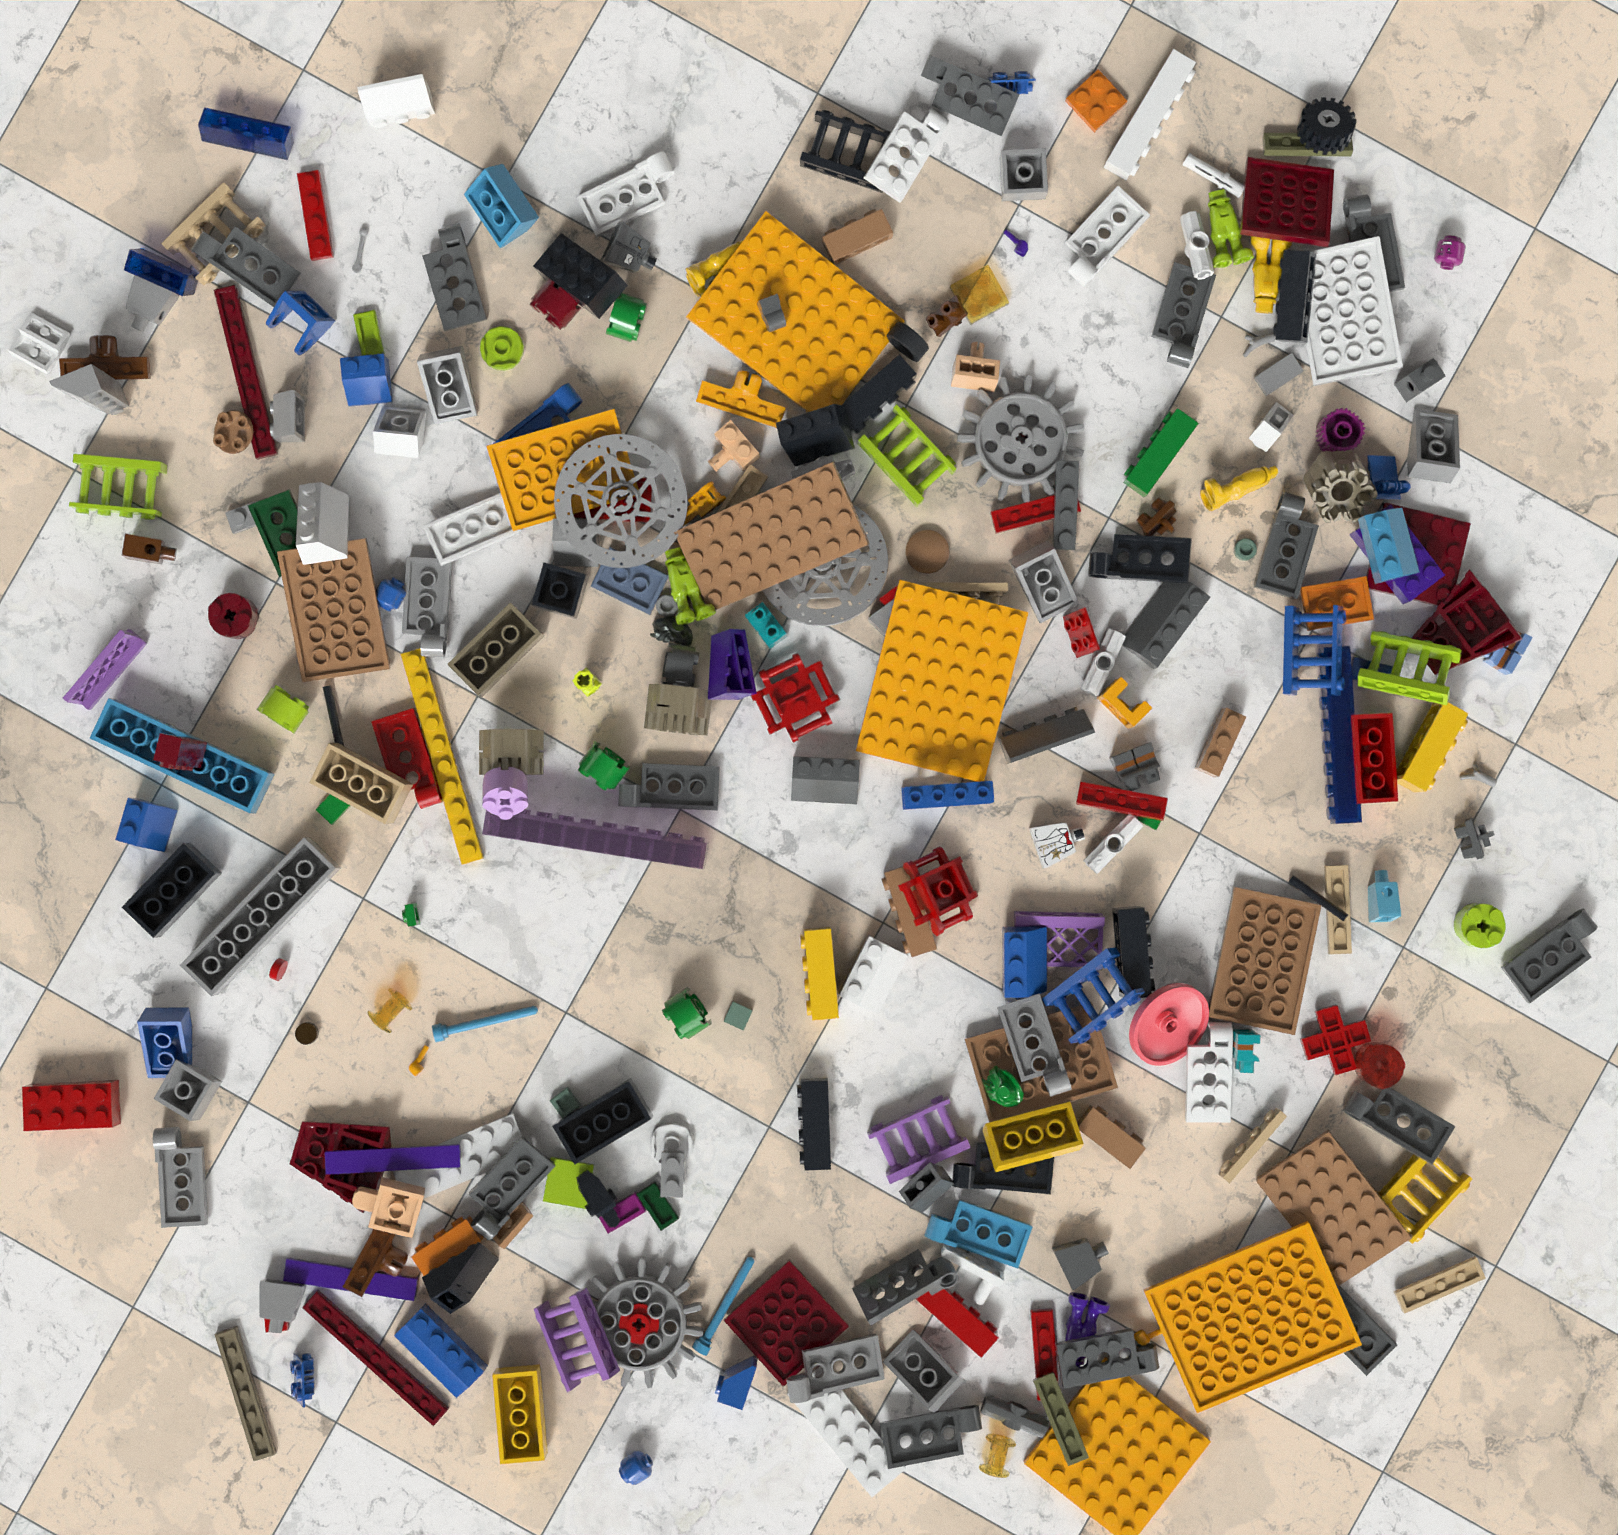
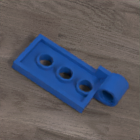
M567 383L546 399L542 406L494 443L552 427V420L556 416L562 417L564 423L570 422L571 420L568 418V415L577 409L583 400L570 383Z

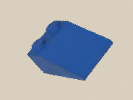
M189 1007L145 1008L137 1024L147 1077L166 1078L176 1060L192 1065V1022Z

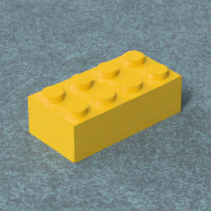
M1449 702L1447 705L1433 703L1396 769L1397 783L1412 792H1426L1427 789L1430 790L1436 781V778H1434L1435 774L1446 763L1447 759H1445L1447 752L1452 751L1457 743L1455 738L1458 732H1462L1468 723L1466 718L1469 713Z
M831 927L804 929V934H800L801 949L806 948V956H802L803 971H808V978H804L805 993H810V1000H806L807 1016L812 1015V1021L839 1018Z
M1071 1102L989 1122L983 1128V1134L995 1172L1079 1151L1084 1145Z
M540 1364L496 1368L492 1378L500 1465L545 1461L548 1449Z

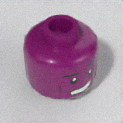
M1444 236V239H1440L1437 242L1434 255L1435 262L1440 264V268L1444 270H1453L1455 266L1461 265L1466 249L1465 243L1462 242L1460 237Z

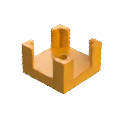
M1119 677L1097 699L1129 729L1134 727L1152 707L1146 701H1143L1130 711L1128 709L1129 706L1122 699L1117 698L1128 686V683L1122 677Z

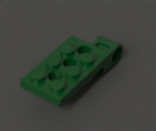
M290 489L248 505L279 577L282 575L277 552L297 548L298 506ZM274 512L282 514L283 522L281 524L273 521L272 514ZM286 532L292 536L291 544L282 542V533Z

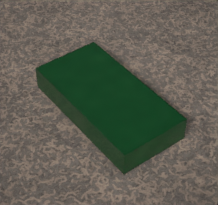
M654 1181L639 1191L637 1196L660 1231H662L680 1217L667 1197H660L661 1188Z

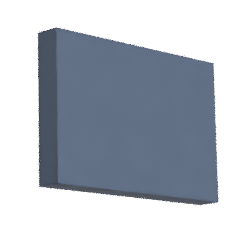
M646 564L629 568L601 565L591 587L651 615L669 577L667 574Z

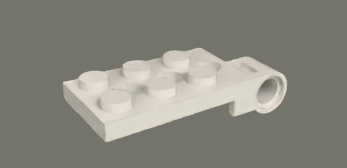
M932 108L927 111L921 122L904 111L865 174L864 179L900 203L947 127L949 120ZM913 128L920 131L921 137L919 140L912 138L911 130ZM901 147L908 148L910 151L909 158H903L900 155ZM894 165L898 168L899 175L897 177L890 175L889 166Z
M665 152L656 153L636 164L634 169L577 196L596 238L614 230L617 223H628L665 205L656 186L674 174V170ZM644 183L650 184L652 187L651 191L647 194H643L639 190L640 186ZM623 193L631 194L632 199L629 203H622L620 201V196ZM606 202L610 203L612 210L608 213H603L600 210L601 205Z
M1117 186L1066 241L1065 244L1080 257L1072 265L1068 273L1085 287L1150 217V214ZM1120 212L1124 215L1125 220L1118 223L1114 221L1113 214ZM1106 228L1110 232V237L1106 239L1101 238L1098 235V230ZM1086 244H1091L1095 248V253L1088 255L1084 252L1083 247Z
M1208 1022L1207 1041L1209 1045H1187L1185 1121L1231 1123L1232 1023ZM1208 1051L1215 1053V1058L1211 1062L1204 1061V1054ZM1213 1073L1215 1075L1214 1081L1212 1083H1204L1203 1077L1205 1074ZM1213 1095L1214 1101L1212 1104H1203L1204 1096Z

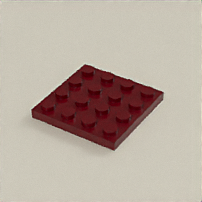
M1247 157L1240 235L1328 247L1331 231L1334 169Z
M1383 503L1382 509L1389 506L1391 503ZM1391 504L1394 509H1403L1407 526L1445 574V576L1415 597L1413 601L1439 606L1450 595L1451 590L1457 584L1471 523ZM1369 563L1366 574L1369 590L1396 596L1386 582L1375 584Z
M790 1259L724 1318V1322L783 1387L787 1384L786 1379L788 1377L797 1375L804 1369L802 1350L831 1344L849 1327L848 1323Z

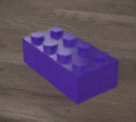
M1390 504L1389 506L1383 508L1381 511L1390 510L1394 508ZM1408 526L1419 573L1385 581L1402 604L1412 601L1445 576ZM1358 527L1349 535L1368 559L1361 529Z

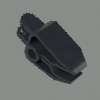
M588 1170L577 1176L578 1189L588 1203L584 1207L590 1216L593 1217L595 1215L597 1218L602 1216L609 1227L615 1228L619 1225L620 1219L613 1209L617 1206L615 1203L617 1197L611 1188L606 1190L600 1179Z

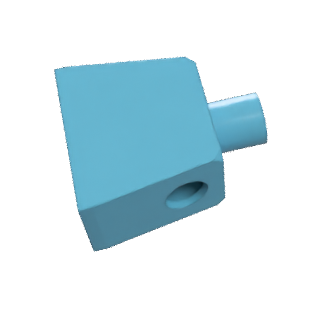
M1388 870L1375 871V883L1368 886L1369 922H1391L1401 917L1397 882H1389Z

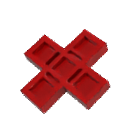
M1338 1005L1316 1010L1315 1015L1321 1032L1300 1038L1306 1060L1328 1055L1334 1075L1357 1069L1351 1047L1371 1042L1366 1021L1359 1020L1343 1025Z

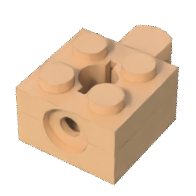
M382 1177L378 1190L359 1187L354 1192L352 1203L356 1209L372 1212L368 1228L412 1238L423 1202L425 1188Z

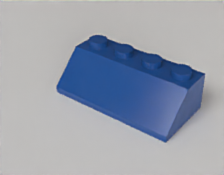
M426 1303L394 1335L456 1398L467 1390L488 1367Z

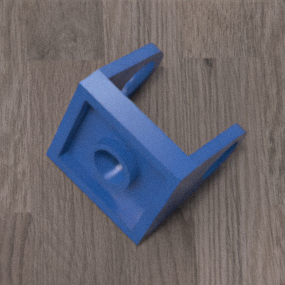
M284 291L270 313L266 325L269 328H274L292 311L298 314L308 324L294 349V352L300 356L307 352L327 332L335 320L305 291Z

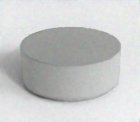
M662 595L656 602L658 613L664 617L673 616L678 610L677 602L674 601L671 595Z

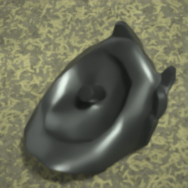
M676 617L658 618L652 623L654 633H650V636L658 641H663L664 643L674 642L686 646L692 644V630L688 624L678 625Z

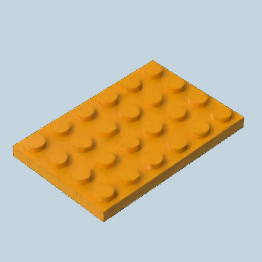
M615 408L486 446L513 531L557 519L554 507V494L563 466L572 454L586 443L602 436L622 434ZM607 447V453L610 454V449ZM616 452L618 461L631 464L628 452ZM598 456L586 464L576 480L585 483L605 464L603 456ZM611 467L612 483L620 481L614 467ZM620 467L627 482L635 477L633 470ZM603 471L592 482V485L607 487L606 471ZM637 482L633 483V486L639 490ZM568 484V487L574 488L573 485ZM621 486L618 489H611L608 493L609 498L606 500V504H609L610 497L614 492L621 489L627 490L628 488ZM587 491L588 494L602 499L603 491ZM576 494L571 496L573 514L584 511L581 496ZM628 494L625 495V496H623V497H621V498L618 497V496H617L616 498H617L618 501H619V500H623V499H626V497L628 496ZM587 499L589 509L601 506Z

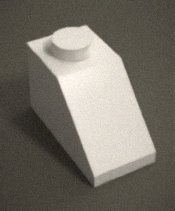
M1276 402L1255 428L1249 439L1256 447L1262 448L1266 452L1282 434L1294 415Z

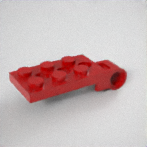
M415 708L371 721L386 769L407 780V775L412 771L418 774V781L413 784L411 790L414 789L417 803L421 809L442 803V795ZM401 729L405 733V739L402 742H397L394 739V733ZM408 750L412 755V759L408 763H403L400 755L403 751Z

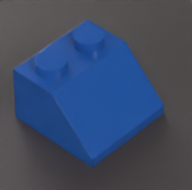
M384 354L340 358L342 383L349 407L393 402L389 359Z
M127 798L115 840L137 847L166 852L178 810L138 798Z
M753 1355L727 1368L724 1376L719 1375L715 1387V1394H718L717 1402L743 1410L757 1368L758 1358Z

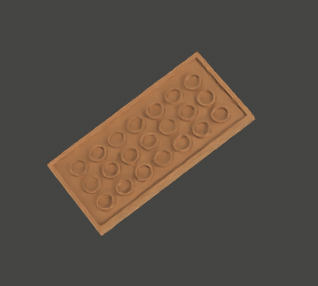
M834 461L674 532L675 535L678 533L677 541L706 604H712L715 610L870 544Z

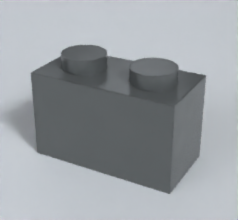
M930 1162L899 1190V1193L910 1209L923 1213L953 1186L954 1182L942 1166Z

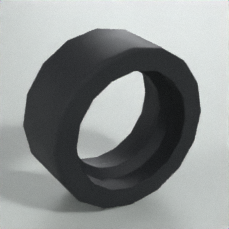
M897 322L886 335L890 343L899 352L915 362H918L929 349L926 341L916 331L902 322Z

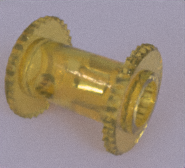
M389 988L388 991L392 996L375 1014L370 1010L367 1012L371 1021L387 1033L392 1032L388 1026L390 1022L405 1007L410 1011L412 1010V1005L400 992Z
M987 1434L985 1438L991 1442L987 1464H980L979 1469L987 1475L1006 1478L1010 1474L1009 1471L1004 1469L1008 1447H1015L1016 1442L1004 1435Z

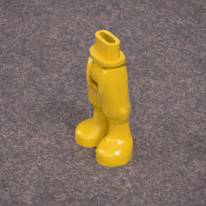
M1251 236V245L1256 251V260L1252 268L1255 297L1253 302L1256 303V313H1273V305L1277 303L1276 298L1279 292L1278 281L1282 276L1280 260L1284 250L1291 248L1292 242L1272 239L1271 262L1268 265L1267 253L1271 239Z
M743 240L728 246L722 251L713 253L706 260L692 264L685 269L688 283L698 297H701L706 291V280L711 276L718 275Z
M1275 465L1269 468L1266 466L1253 468L1234 477L1226 485H1220L1214 478L1207 479L1204 483L1205 489L1200 491L1202 502L1209 511L1219 509L1230 500H1239L1244 495L1267 485L1271 479L1276 478L1278 469Z

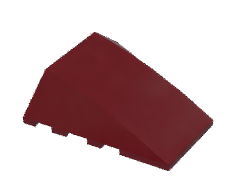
M1470 569L1462 581L1451 590L1450 595L1445 601L1440 603L1430 618L1428 617L1411 637L1415 640H1428L1434 644L1452 645L1461 649L1460 662H1451L1450 669L1523 639L1491 593ZM1428 659L1427 665L1434 675H1438L1442 660Z
M302 1121L289 1164L312 1180L321 1183L327 1190H331L339 1195L345 1202L353 1205V1195L359 1187L379 1189L384 1171L326 1174L325 1152L391 1148L390 1127Z

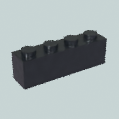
M1284 250V256L1281 257L1280 268L1282 270V277L1278 281L1280 297L1275 308L1278 316L1277 323L1274 324L1273 334L1277 341L1308 342L1317 255L1312 251Z
M900 354L842 404L846 408L851 434L854 432L859 434L867 426L865 423L870 418L876 419L883 412L882 408L887 403L892 405L900 397L898 394L903 389L907 391L916 383L914 379H916L917 373Z
M828 1078L801 1079V1085H797V1098H802V1107H798V1120H803V1129H799V1143L803 1142L804 1151H799L800 1165H804V1171L831 1170Z

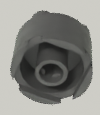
M669 642L668 647L672 649L671 652H666L662 676L666 677V682L661 681V684L693 687L696 674H692L693 665L698 664L699 652H695V647Z

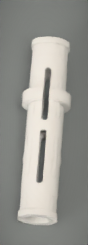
M1191 153L1188 154L1183 166L1215 183L1220 190L1223 188L1240 198L1244 190L1242 183L1231 178L1229 173L1226 172L1225 174Z

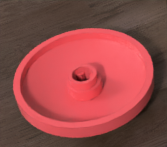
M1185 983L1169 984L1150 994L1141 1003L1130 1024L1129 1041L1134 1053L1144 1062L1155 1066L1171 1064L1186 1056L1187 1045H1197L1208 1024L1209 1007L1203 994L1193 986Z

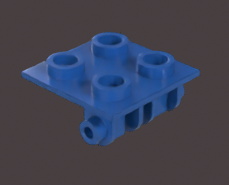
M1016 71L1015 76H1008L1006 72H994L993 77H988V80L1004 87L1005 82L1006 89H1009V82H1012L1013 92H1015V82H1017V93L1028 94V92L1033 91V84L1028 83V81H1036V78L1030 75L1028 71Z
M1368 455V471L1370 473V480L1377 491L1376 499L1401 500L1400 494L1407 493L1411 485L1407 480H1398L1395 456Z
M293 1353L294 1360L290 1361L291 1374H294V1383H291L292 1397L295 1396L296 1402L298 1401L305 1408V1400L312 1399V1395L315 1394L314 1378H304V1376L314 1374V1371H311L314 1370V1359L311 1357V1353L302 1354V1358Z

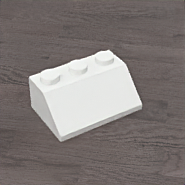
M423 74L357 87L366 119L371 127L382 128L387 126V123L396 122L401 124L408 122V119H426L430 115L435 114L431 91Z
M868 935L839 992V996L878 1014L908 955Z

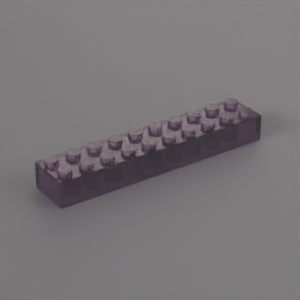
M528 809L512 815V818L507 820L501 819L498 815H494L487 810L485 812L483 835L697 869H705L709 843L704 842V837L691 836L689 840L683 839V834L669 832L668 836L661 835L660 830L647 829L645 833L639 832L640 827L625 825L624 829L617 828L618 824L603 822L601 826L596 825V820L581 818L580 822H576L574 817L559 815L558 819L552 818L553 813L537 811L536 815L530 814L531 810Z

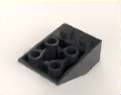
M480 1242L468 1246L465 1251L449 1258L446 1263L430 1270L428 1274L422 1277L430 1299L448 1313L455 1312L471 1301L499 1259Z

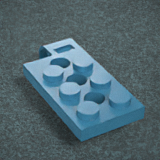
M959 1199L952 1220L931 1214L924 1236L933 1241L955 1248L959 1247L1018 1269L1033 1226ZM959 1219H966L969 1222L968 1228L959 1230L956 1227L957 1221ZM981 1226L989 1228V1235L985 1238L977 1235V1230ZM1001 1234H1008L1010 1236V1242L1007 1245L998 1243V1237Z

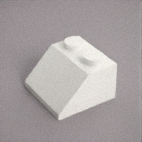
M382 406L373 430L375 453L418 458L423 446L426 411Z

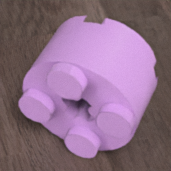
M501 767L488 771L484 775L482 785L483 808L505 820L512 818V815L522 812L528 807V782L526 775L521 770L513 767H508V770H501Z

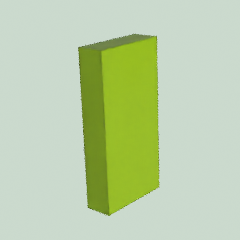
M370 310L353 314L361 355L385 354L376 311Z

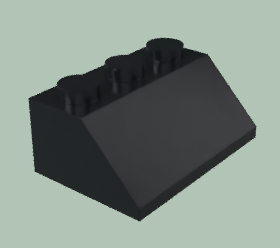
M832 404L776 423L780 444L795 467L814 462L822 456L829 457L855 449L846 408L843 405Z

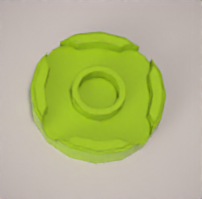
M498 326L491 328L480 341V353L482 359L489 367L495 370L506 371L520 363L524 354V345L516 331L509 327Z

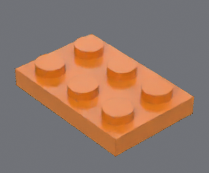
M1367 576L1305 586L1300 589L1304 613H1333V605H1339L1346 612V622L1343 625L1374 620ZM1306 622L1307 631L1333 627V622Z

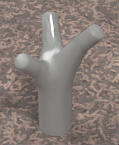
M1270 333L1259 337L1246 335L1245 339L1249 340L1251 345L1243 356L1247 357L1251 351L1261 345L1274 342V334Z
M1473 764L1475 769L1473 774L1460 776V780H1477L1491 787L1497 784V779L1483 773L1477 764Z

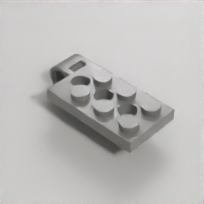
M406 557L404 588L406 596L403 604L402 634L422 635L421 656L445 657L452 562L441 566L437 558ZM426 574H431L434 578L430 586H424L422 583V578ZM425 596L432 598V605L429 608L421 606V599ZM423 618H428L431 621V625L427 630H422L419 626Z
M1040 994L997 1007L1021 1082L1043 1075L1050 1097L1072 1090ZM1027 1015L1031 1018L1032 1023L1029 1028H1022L1019 1025L1021 1016ZM1031 1036L1037 1038L1039 1042L1038 1047L1034 1050L1026 1046V1040ZM1036 1058H1042L1046 1063L1042 1071H1037L1033 1067V1061Z
M179 1127L155 1128L153 1132V1146L155 1149V1162H158L161 1228L207 1225L204 1146L182 1147ZM178 1153L186 1156L185 1165H179L176 1162ZM182 1175L187 1178L188 1184L186 1187L178 1185V1176ZM180 1198L188 1200L189 1206L187 1209L179 1207L178 1200Z
M872 1334L802 1350L805 1373L790 1376L786 1380L791 1403H802L814 1398L823 1397L825 1393L884 1380L878 1335ZM862 1355L864 1357L863 1365L855 1367V1358ZM841 1360L843 1362L842 1370L834 1372V1363ZM820 1365L822 1373L818 1377H813L812 1369Z

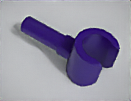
M1006 229L1004 234L1017 245L1014 252L1024 257L1028 251L1027 242L1019 240Z

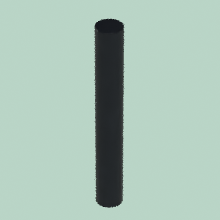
M331 685L324 686L322 688L334 743L344 746Z
M1293 875L1289 880L1290 884L1343 922L1349 914Z

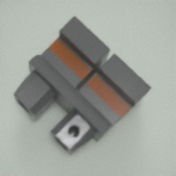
M1151 742L1109 758L1120 782H1124L1128 791L1141 788L1137 778L1141 774L1145 775L1148 784L1160 780L1157 769L1160 765L1155 757Z

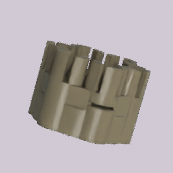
M1352 450L1324 451L1320 453L1303 477L1312 500L1315 502L1322 519L1327 523H1331L1330 515L1335 522L1341 519V514L1344 520L1357 522L1361 518L1360 514L1364 513L1363 505L1367 506L1372 503L1369 495L1371 494L1375 500L1377 498V491L1357 453ZM1345 481L1342 485L1333 487L1336 483Z
M649 684L644 728L663 732L669 730L672 733L678 731L681 734L688 732L689 735L708 736L712 700H708V690L667 684Z
M479 730V750L483 751L479 752V775H485L488 771L501 767V770H508V767L517 768L525 775H544V752H540L544 750V730Z

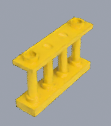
M1414 1154L1378 1192L1411 1235V1239L1408 1240L1411 1244L1420 1241L1425 1235L1424 1231L1459 1193H1464L1470 1187L1472 1178L1469 1175L1462 1173L1459 1177L1439 1157H1437L1433 1165L1453 1182L1445 1193L1422 1173L1423 1170L1421 1168L1427 1162ZM1412 1178L1417 1179L1438 1199L1430 1209L1407 1189V1184ZM1396 1195H1402L1423 1215L1415 1225L1392 1205V1200Z

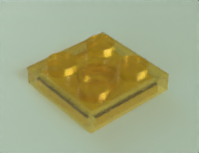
M989 265L960 279L949 287L954 296H960L962 305L968 312L966 318L970 325L1010 303Z

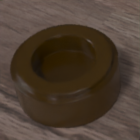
M311 1022L302 1023L295 1030L297 1041L303 1045L315 1042L319 1035L317 1026Z

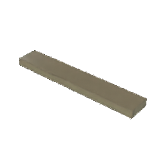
M238 1326L216 1332L214 1335L253 1461L273 1456L277 1452Z

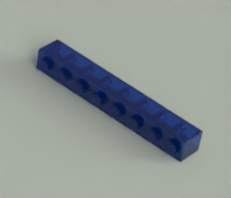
M1342 646L1341 677H1344L1345 681L1344 690H1341V695L1331 694V688H1321L1322 697L1319 698L1320 710H1323V719H1321L1320 725L1321 731L1325 734V741H1322L1323 754H1326V763L1323 765L1324 775L1328 779V785H1325L1326 798H1329V807L1326 809L1327 819L1330 820V824L1362 822L1361 804H1357L1351 724V715H1355L1350 646ZM1332 647L1319 649L1316 657H1332ZM1320 666L1321 675H1318V679H1331L1332 666Z

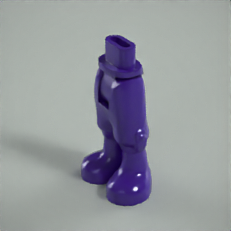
M1070 1293L1068 1302L1072 1305V1313L1065 1324L1066 1334L1064 1341L1095 1335L1097 1333L1096 1322L1099 1314L1107 1313L1110 1304L1097 1297L1091 1296L1089 1299L1087 1295L1082 1293ZM1088 1303L1086 1319L1082 1323V1314ZM1078 1357L1076 1365L1079 1367L1084 1365L1086 1357Z

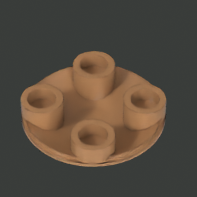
M238 410L221 412L217 416L214 428V445L229 454H237L244 451L249 446L253 437V425L250 418Z
M922 530L915 533L909 539L906 546L908 564L920 573L930 574L938 572L945 566L949 558V545L946 539L940 533L933 530Z

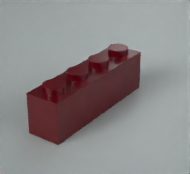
M160 733L153 760L159 761L161 767L193 771L194 767L201 768L207 742Z

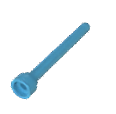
M531 1006L450 1026L442 1025L441 1023L432 1025L435 1042L445 1041V1038H448L451 1034L535 1015L538 1012V1008Z
M748 1257L745 1260L704 1335L696 1339L692 1345V1348L700 1354L707 1356L712 1347L710 1345L712 1342L710 1340L754 1264L753 1257Z

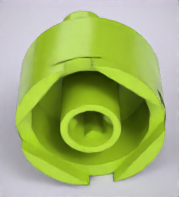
M275 685L274 688L271 687L256 710L295 734L309 713V706L296 697L291 700V695L287 691Z
M1468 904L1456 914L1454 919L1456 935L1463 943L1471 947H1493L1502 941L1505 934L1506 923L1503 913L1489 904ZM1477 923H1482V928H1477Z

